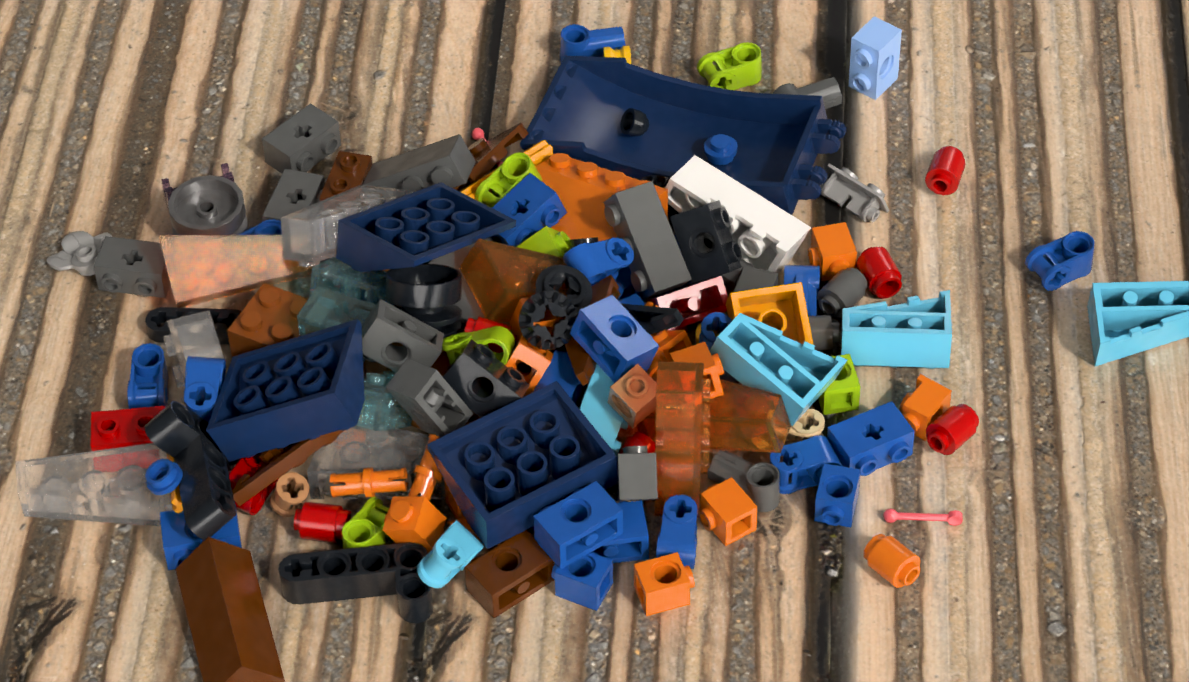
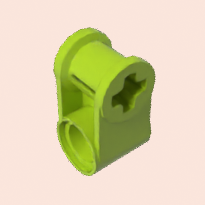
M744 42L718 52L708 53L697 63L698 73L706 78L708 81L707 86L737 90L746 86H753L762 78L761 49L754 43Z
M517 152L508 156L478 186L475 199L492 208L529 173L541 181L542 177L530 157L525 153Z
M494 326L446 337L443 339L442 350L446 351L451 365L471 339L477 344H483L487 347L489 343H496L502 347L504 352L493 353L505 365L513 351L515 339L507 328Z
M376 496L371 497L363 505L362 509L350 521L345 523L342 528L343 549L394 543L383 531L384 519L389 508L383 505V501Z

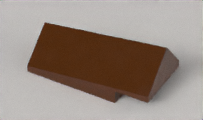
M207 537L175 569L203 682H285L250 551Z

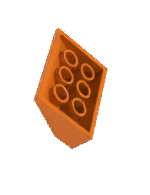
M565 153L553 154L536 166L542 177V182L557 193L567 211L559 222L551 228L559 232H565L571 240L598 237V241L617 238L614 228L608 224L605 218L603 202L617 192L650 182L626 176L620 171H611L598 167L597 164L592 162H583L571 158ZM654 185L668 219V189Z

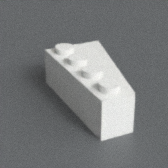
M696 155L669 179L665 187L668 189V204L679 213L720 200L721 206L729 214V230L733 241H736L740 247L741 259L752 264L754 268L779 273L784 268V265L791 261L811 229L807 224Z

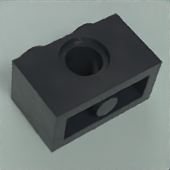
M720 200L670 217L685 264L692 279V284L732 272L742 267L740 263L742 258L741 250L738 243L732 239L729 230L730 217L727 210L721 206ZM705 233L713 237V249L706 246L704 242Z
M472 339L442 376L468 408L481 418L523 398L530 386L517 369L507 367L495 357L490 348L483 344H477ZM479 377L488 378L493 383V386H485L481 383Z

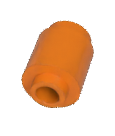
M878 534L866 545L864 558L868 560V566L896 588L911 585L920 574V558L894 537Z

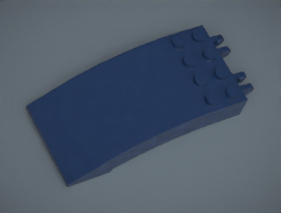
M565 56L527 128L529 134L521 140L520 146L521 149L527 150L541 140H546L553 147V154L565 153L571 158L583 162H592L597 164L598 167L611 171H620L626 176L638 180L649 175H662L670 179L696 155L792 215L798 200H816L820 196L822 191L820 185L826 182L828 173H826L824 168L817 165L813 166L818 153L835 154L839 150L841 145L839 139L845 136L847 127L839 120L833 121L827 118L822 96L766 94L727 90L665 76L629 64L626 58ZM628 108L637 109L646 114L650 125L643 135L630 136L622 133L620 127L621 119ZM724 134L736 140L738 151L730 163L715 165L708 160L704 153V143L711 136Z

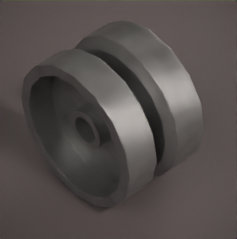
M208 175L192 178L178 186L172 192L168 201L175 247L182 256L192 261L202 263L224 261L221 255L223 243L231 236L248 230L243 192L235 182L225 177Z

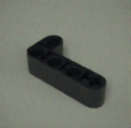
M172 401L145 425V432L149 439L158 448L172 456L174 462L182 469L183 477L179 484L184 518L190 530L196 536L205 540L207 537H212L236 516V507L226 458L206 431L208 422L181 403Z
M408 542L300 553L287 556L279 564L278 571L284 599L292 604L300 605L397 595L399 613L405 621L421 623L429 619L433 613L431 587L426 585L417 573V565L428 554L426 548L421 544Z

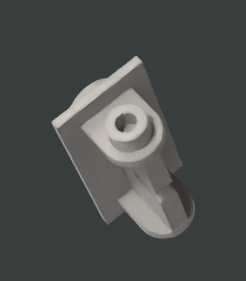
M830 163L827 165L831 176L829 179H826L824 184L820 185L822 196L841 207L850 197L851 201L845 207L846 210L864 222H875L880 215L879 208L886 213L889 212L884 200L885 194L881 189L871 183L866 186L859 182L858 177L845 167L838 169Z

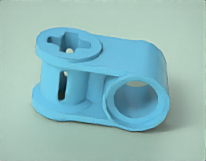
M456 520L435 542L433 549L417 565L418 576L426 585L433 588H442L460 570L463 571L464 567L482 551L485 545Z

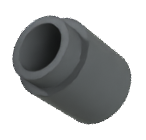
M855 268L840 270L817 294V300L822 312L826 315H831V317L842 318V309L854 307L865 295V289L868 285L865 276Z
M831 315L808 316L813 344L815 345L814 349L817 351L833 350V343L840 342L838 321L832 322Z

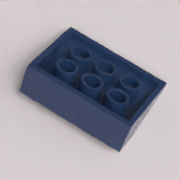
M440 182L340 219L338 221L336 259L351 266L353 270L360 272L415 267L516 227V220Z
M358 319L232 357L206 429L229 462L244 457L250 458L258 453L275 448L282 449L289 444L303 440H313L321 435L338 430H348L357 425L365 400L362 324Z
M557 381L427 444L433 460L467 523L487 549L533 527L534 515L538 514L544 507L554 505L570 496L576 489L584 488L595 481L604 490L617 484V455Z

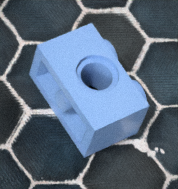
M874 16L851 38L848 87L876 100L898 79L901 29Z

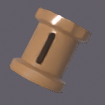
M295 472L282 475L278 479L275 491L270 497L272 510L282 517L295 516L296 509L302 508L303 501L306 500L309 494L307 480Z

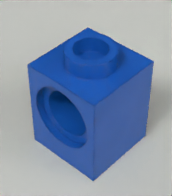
M824 463L816 494L814 521L832 526L852 527L859 496L860 469Z
M590 552L562 569L554 563L551 577L555 579V596L597 611L613 584V560Z

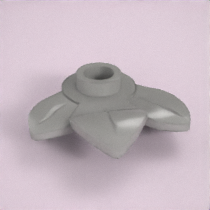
M85 231L71 232L62 239L61 245L63 250L49 256L46 259L47 263L55 270L64 271L74 268L78 270L80 275H94V264L105 236L112 237V235L104 232L92 237Z

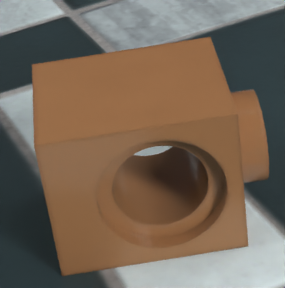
M636 364L610 386L608 404L634 428L660 406L663 389L639 364Z

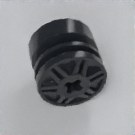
M420 264L410 268L390 269L386 272L385 298L394 307L444 333L443 339L457 333H462V323L459 322L462 310L457 305H454L462 297V273L458 269L438 264Z

